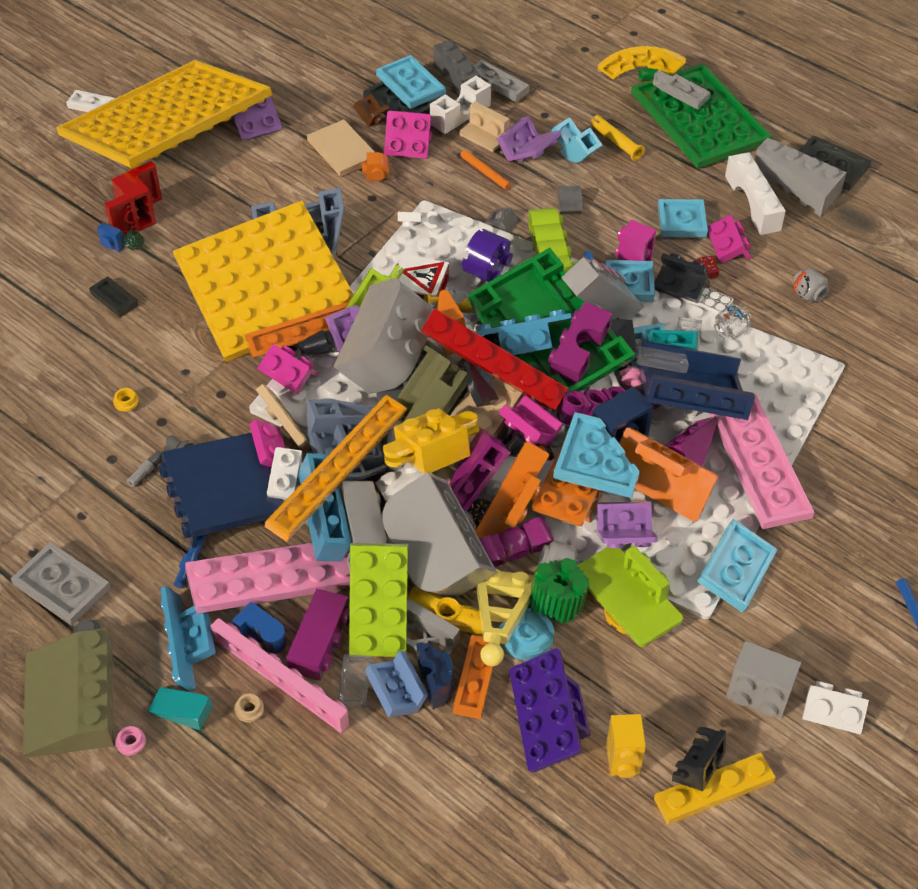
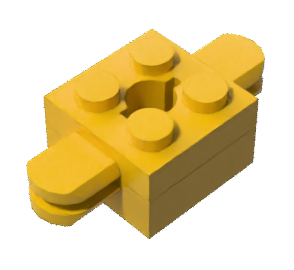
M438 408L429 410L426 414L407 419L403 423L394 426L396 440L383 446L386 465L396 468L409 462L422 474H425L427 472L432 473L469 457L468 437L479 432L477 414L465 411L451 417Z

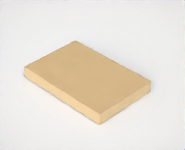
M345 120L307 135V141L340 177L362 168V161H366L367 152H374Z

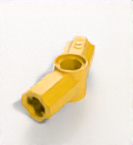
M416 585L410 591L409 599L458 627L460 631L483 635L479 608L459 605L453 598H442L436 593L422 590ZM443 614H450L452 616L445 617Z

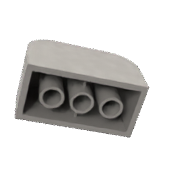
M397 278L370 285L333 367L368 394L396 388L408 378L418 361L428 337L420 331L434 308Z
M427 472L389 498L383 510V525L390 538L388 544H408V578H411L417 587L428 592L456 597L465 594L476 587L478 583L484 582L497 574L495 567L447 480Z

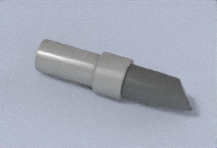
M156 451L147 460H144L139 465V468L127 479V483L135 487L146 475H149L162 460V452Z

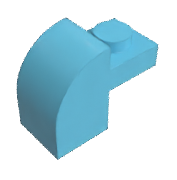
M570 117L551 130L552 132L560 130L562 135L557 138L563 147L560 153L571 162H581L602 146V143L591 128L581 133Z

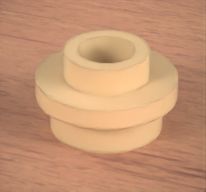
M254 694L242 695L235 704V714L243 722H254L263 715V701ZM249 707H253V708H254V710H252V711H249V712H246V711H245V710H246L247 708H249Z

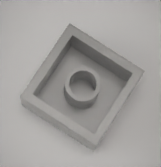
M745 641L734 667L726 698L731 699L738 705L749 706L759 710L766 716L781 719L801 662Z

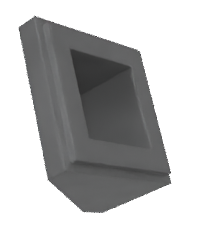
M579 185L560 186L558 188L560 214L583 212L581 187Z
M508 207L493 210L485 224L511 233L518 219L512 208Z

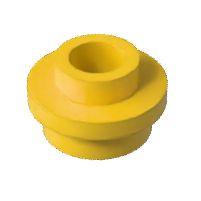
M122 388L115 393L113 403L117 410L126 412L137 407L139 398L132 389Z

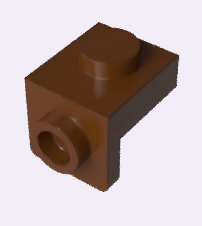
M372 94L359 100L353 106L368 127L375 123L377 125L382 123L387 118L386 114L389 110L388 105L381 107Z

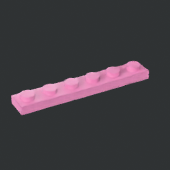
M218 618L211 625L214 641L340 733L349 726L348 710L342 702L330 699L321 687L316 684L311 685L305 681L300 672L294 668H287L275 654H268L262 650L257 641L253 638L247 639L232 623L226 624Z

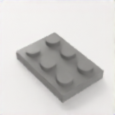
M51 542L10 578L14 586L71 626L111 589L110 583Z

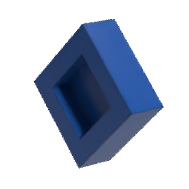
M103 222L97 227L101 245L120 252L125 247L120 229Z

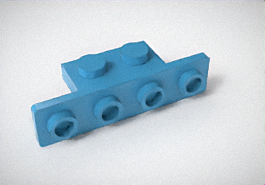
M564 309L549 312L550 317L540 319L539 314L526 316L525 322L517 324L515 319L501 321V327L491 328L490 324L475 326V333L480 336L497 333L500 348L512 355L552 348L548 323L572 318L571 313L565 314Z
M164 586L160 588L162 596L160 603L165 616L164 628L169 641L168 653L172 660V678L176 684L192 691L196 689L192 665L216 654L209 613L196 614L195 606L183 611L180 595L169 587Z

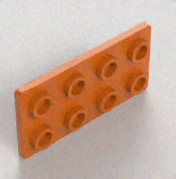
M631 427L626 428L619 444L625 451V456L631 464L634 463L639 470L635 489L691 521H698L718 480V475Z
M563 441L541 486L540 492L532 504V510L581 527L584 521L590 522L596 509V503H599L604 491L553 478L554 470L564 444Z

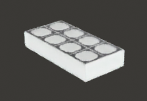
M705 287L698 304L680 298V300L721 316L727 313L728 309L726 307L732 306L734 299L708 287Z

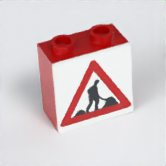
M403 253L399 264L397 263L400 268L404 269L399 280L423 300L425 294H429L431 297H439L440 291L446 290L449 282V262Z

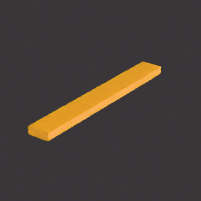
M386 394L266 520L264 527L288 542L338 488L342 481L350 475L406 414L407 408Z

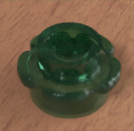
M130 229L127 233H123L125 238L123 243L129 249H141L145 240L139 232Z

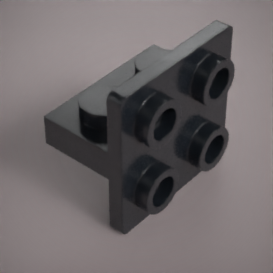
M663 253L661 256L663 265L654 282V289L698 304L705 287H710L708 271L705 265L698 261L689 262L683 260L681 256L674 253L670 255Z

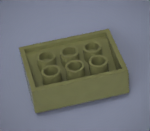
M107 628L78 631L26 653L24 758L114 746L113 646Z

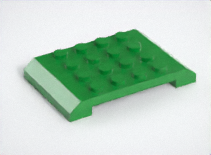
M551 248L544 250L467 294L468 301L476 316L483 325L490 324L491 328L501 327V321L515 319L516 324L525 322L526 316L536 314L540 315V319L550 317L549 312L564 309L565 314L571 313L573 316L576 309L580 310L585 302L577 297L562 279L566 274L564 264ZM572 318L548 323L552 348L513 355L567 387L566 392L582 391L635 359V353L621 336L617 337L610 329L601 346L593 342H583L578 345L581 349L590 352V364L580 382L574 384L561 378L558 373L555 375L551 374L550 354L554 348L558 349L560 346L561 335L565 329H569L572 325ZM493 333L499 343L497 333Z

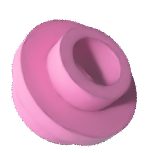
M628 366L620 371L621 383L624 386L630 388L641 386L642 380L638 367Z
M134 726L123 728L116 737L118 751L127 756L138 754L146 744L144 732ZM136 740L135 743L126 745L128 741Z

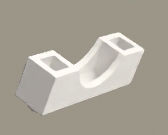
M748 152L729 156L725 177L733 191L740 189L745 191L750 204L751 221L758 233L764 235L781 231L785 209L751 154Z

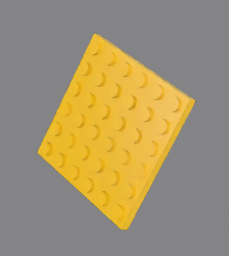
M303 201L291 204L173 251L180 270L225 362L250 353L245 334L348 302L354 295Z

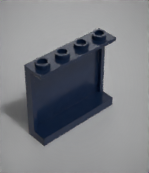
M643 341L638 359V367L647 402L743 420L749 419L755 395L752 392L743 391L737 372L741 358Z
M252 433L162 452V463L158 465L160 476L162 479L166 478L167 494L169 498H174L175 515L177 518L182 519L181 528L185 539L189 538L192 548L197 547V536L265 521L284 503L283 499L267 496L271 472L268 466L260 464Z

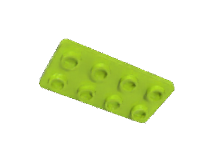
M635 545L626 550V553L620 548L607 547L577 565V567H580L579 570H583V574H586V578L589 579V592L639 647L647 646L682 623V614L667 599L670 587L667 576L663 572H659L652 565L649 557L645 553H641Z

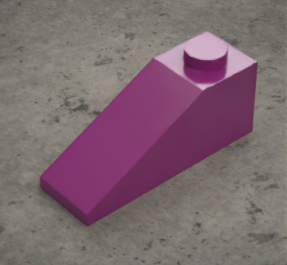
M716 416L694 421L664 446L702 466L718 420Z
M482 428L469 444L470 456L460 460L449 484L465 513L511 453L502 441Z

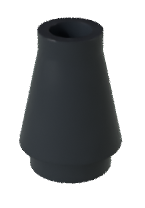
M324 329L298 342L302 356L331 352V349L336 348L330 330L324 331Z

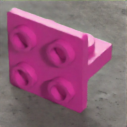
M388 111L384 154L426 159L428 157L429 141L432 140V132H430L431 115Z

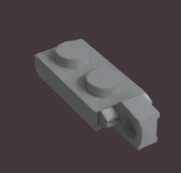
M660 70L654 74L653 85L695 109H699L710 99L711 93L677 74L670 76Z

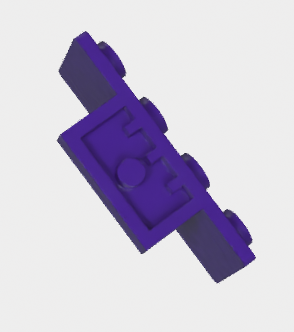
M555 648L510 668L509 673L528 770L534 773L582 752L580 740L591 735L580 685L566 675L561 651Z

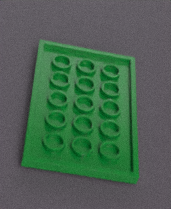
M704 63L675 73L711 93L710 99L699 109H695L653 85L654 79L634 85L631 88V94L697 169L727 159L729 156L756 149L767 138L772 139L770 133Z

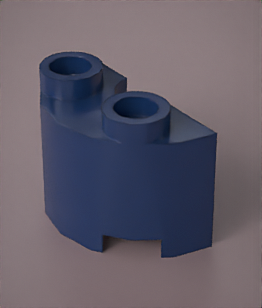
M429 643L416 644L417 663L422 678H427L429 686L427 693L434 710L447 704L451 699L453 663L445 650L442 652L437 648L431 647Z

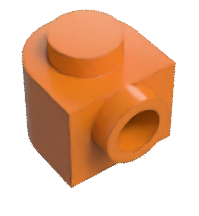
M367 152L366 161H362V175H366L367 181H380L388 177L389 163L388 157L385 154Z

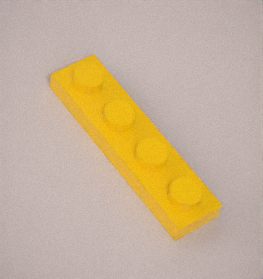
M758 753L715 770L704 791L679 784L656 793L654 800L667 825H670L774 783L776 777L762 753Z

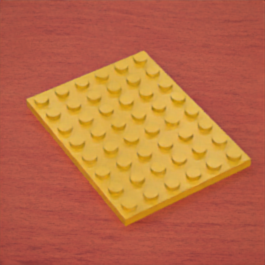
M193 60L56 128L59 136L129 168H136L142 162L158 157L161 152L173 149L185 140L193 139L196 137V134L212 129L217 123L227 121L231 116L247 111L248 107L264 102L266 98L272 96L271 87Z

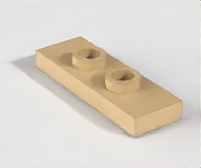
M265 384L259 386L256 391L268 405L265 410L274 420L278 419L281 422L282 426L279 428L288 439L292 437L297 445L306 452L309 451L311 446L308 436L273 390Z

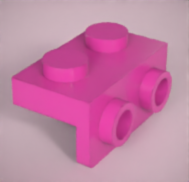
M730 214L707 226L714 249L722 264L742 253L747 260L751 258L749 250L752 247L748 238L742 235L745 233V229L740 220L736 222Z
M272 344L257 369L298 395L311 374L315 377L318 376L319 373L312 369L315 364L303 356L300 360L294 357L296 352L285 345L279 348Z
M523 396L517 407L503 405L499 411V414L506 419L504 423L516 431L519 429L524 433L523 438L535 446L537 443L550 446L563 427L562 422L528 396Z
M255 419L249 425L260 464L268 466L271 472L275 449L277 447L285 448L279 427L269 422Z

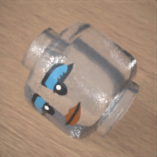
M730 304L715 316L714 328L723 339L735 340L750 328L751 322L749 318L751 314L744 306Z

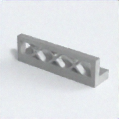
M407 598V631L418 630L423 634V639L411 640L407 637V648L417 653L416 644L440 643L446 647L445 651L451 656L460 645V629Z

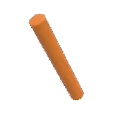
M467 150L461 152L460 156L503 189L509 190L512 184L470 152Z

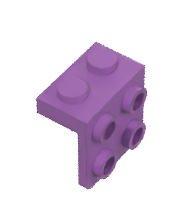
M271 96L262 103L248 107L247 111L233 115L240 138L244 141L280 131L282 127Z
M526 116L496 139L507 160L517 159L519 162L530 156L536 158L544 153L543 149L557 143L556 139L562 134L560 130L538 135L530 117Z
M650 501L596 503L597 536L602 543L607 544L608 548H622L624 543H634L636 547H650L651 543L658 542V536L652 530V503Z

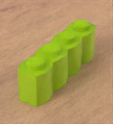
M557 208L529 210L528 226L536 255L551 248L564 264V271L567 273L575 263L570 261L571 247L566 246L567 232L562 230V214H558Z

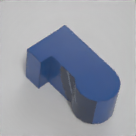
M250 602L232 620V624L238 628L240 634L244 637L250 635L259 643H262L263 649L266 652L275 654L285 648L284 626L254 603Z

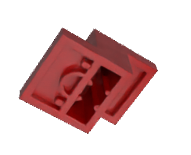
M150 161L111 179L115 199L104 203L109 225L120 229L123 239L156 224L153 204L163 199L156 165Z

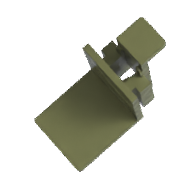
M425 344L423 350L427 352L426 356L396 399L397 402L407 408L406 413L408 415L405 420L416 418L426 414L429 410L438 408L447 414L467 385V372Z

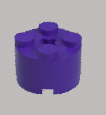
M486 229L476 231L465 250L469 254L467 259L463 258V271L486 282L499 277L504 266H509L512 261L513 254L510 253L511 241Z

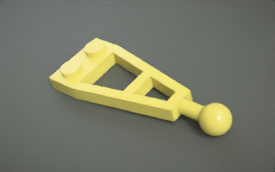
M496 569L497 574L484 582L478 583L477 596L483 640L489 642L482 648L480 654L484 664L497 666L502 662L504 651L500 643H508L530 604L534 575H528L524 572H504ZM487 594L517 597L519 600L514 609L491 607L488 603ZM491 621L504 622L505 625L502 629L492 628Z

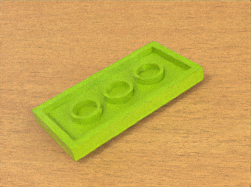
M351 543L349 656L396 657L399 651H405L407 654L408 544Z

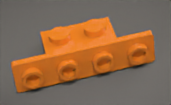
M528 441L524 443L475 529V533L479 538L495 533L499 536L509 525L514 528L517 523L520 524L524 520L528 511L525 509L530 499L534 500L541 489V486H539L541 480L537 476L549 456L546 451Z

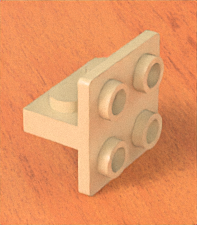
M475 101L470 105V123L460 130V135L494 152L500 147L496 138L514 124L509 122V118Z

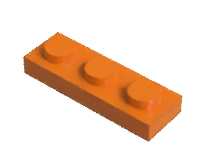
M471 635L453 705V714L476 719L482 718L494 666L484 664L481 659V650L489 643L485 642L483 637Z

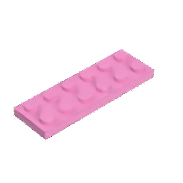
M756 393L754 394L755 400L748 420L709 413L710 417L716 416L718 420L716 425L718 435L762 529L812 519L814 510Z
M312 543L185 563L196 614L246 606L250 602L258 604L312 595L315 593L316 588L329 592L350 588V570L347 564L349 553L345 554L342 561H316Z

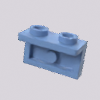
M399 651L393 661L369 664L365 670L388 717L417 713L428 697L426 688L422 684L405 651Z

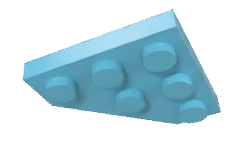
M575 412L558 458L553 478L632 498L638 481L639 470L634 463L631 464L625 456V451L615 437L612 438L606 431V425L600 418Z

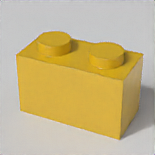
M641 714L611 715L606 742L610 776L630 778L640 775L646 747Z

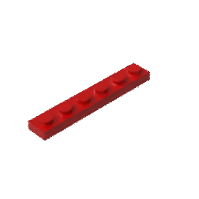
M435 308L420 331L553 412L568 389Z

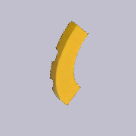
M638 46L611 54L598 64L597 69L613 80L622 73L639 66H648V68L657 69L673 76L686 63V58L664 48Z

